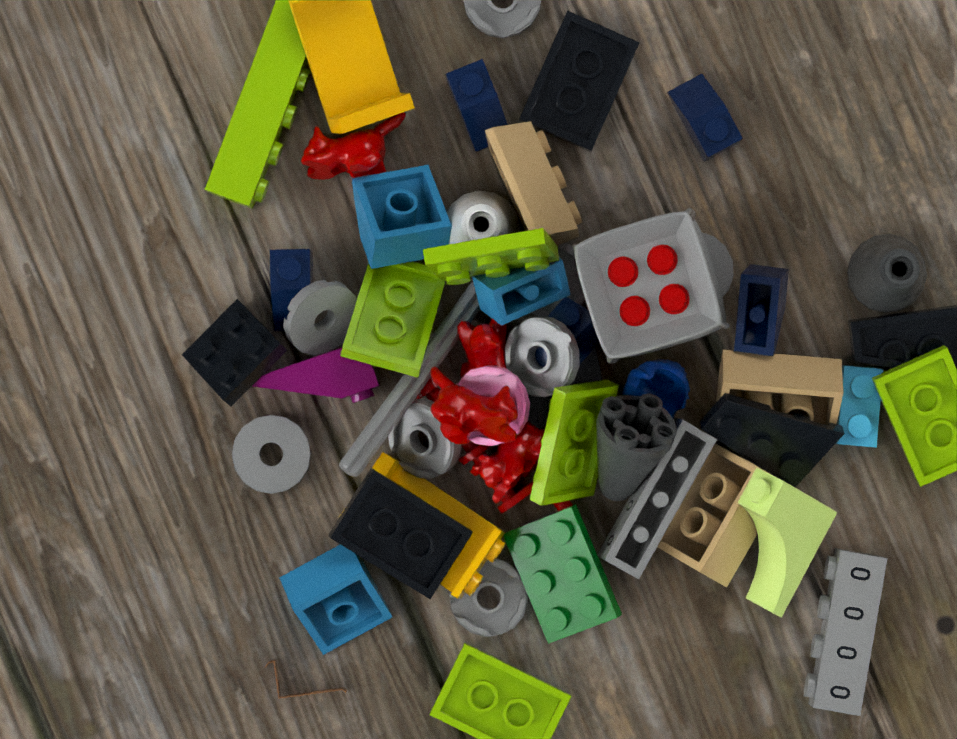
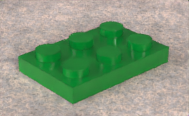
M576 504L505 532L503 535L548 644L616 619L622 615Z

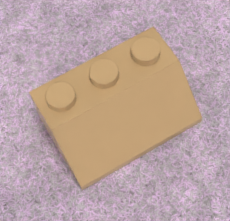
M531 121L497 126L485 130L489 150L524 230L544 228L557 246L579 237L577 225L583 223L575 202L567 203L561 189L566 188L567 185L559 166L556 165L551 168L546 157V153L551 152V148L543 130L535 132Z
M723 349L718 375L716 402L724 393L770 405L772 410L789 415L799 413L809 416V419L825 425H828L829 422L837 424L844 393L842 359L785 354L767 356Z
M714 444L657 547L727 587L757 536V530L752 517L744 507L738 504V501L756 467L761 470L763 469Z

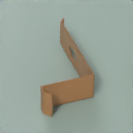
M276 659L270 660L267 663L268 665L274 662L278 699L339 690L347 692V689L340 687L281 695Z

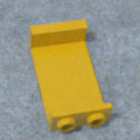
M288 0L331 133L344 134L415 108L410 93H400L371 0Z
M382 452L373 465V469L473 531L440 584L452 592L451 595L457 599H462L465 593L472 596L483 580L484 576L479 574L486 561L489 560L493 563L503 550L506 543L501 538L505 532L425 478L416 477L405 471L398 460Z

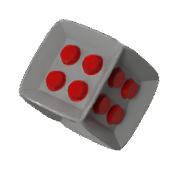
M692 208L624 225L572 245L575 251L577 272L590 317L601 347L607 356L608 363H616L620 358L635 357L704 337L721 328L728 329L730 327L726 322L724 302L711 257L700 227L695 220L696 213Z

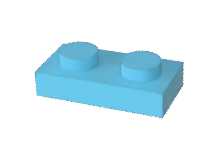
M843 365L844 393L837 424L843 427L845 434L836 444L877 448L881 399L872 381V377L883 373V369Z

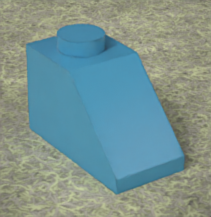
M560 258L559 261L550 262L548 268L539 271H526L525 267L510 269L509 275L499 278H487L486 274L472 276L480 310L501 326L571 295L564 263Z

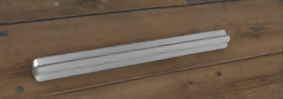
M473 282L470 283L429 339L418 378L406 374L402 376L339 462V467L349 476L358 477L431 378L430 369L432 367L438 368L458 341L457 325L461 321L471 323L479 312L480 307Z

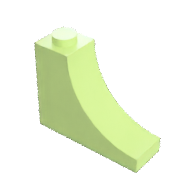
M756 467L738 501V504L744 507L752 517L759 542L756 572L746 599L782 618L837 512L785 481Z

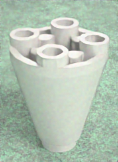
M475 191L464 194L453 202L447 211L452 225L449 244L520 232L521 229L515 209L508 200L494 192ZM477 217H485L489 221V228L485 232H478L474 229L473 222Z

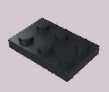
M567 10L519 121H531L533 127L591 152L640 42Z
M371 468L328 536L431 599L473 531Z

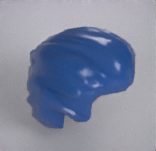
M668 359L646 361L630 371L622 395H656L662 400V407L674 419L678 410L686 408V400L689 399L690 387L686 377L687 373L685 368L675 361Z

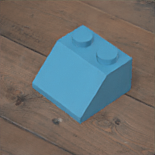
M429 165L352 178L360 239L371 269L424 259L423 249L449 245L452 225Z
M341 544L279 577L293 611L323 655L393 617L360 556Z

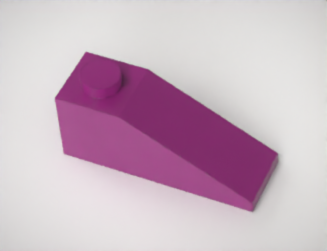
M342 348L264 374L252 386L341 399L350 397L353 404L375 396L373 388L379 387L380 383L374 365L341 357Z

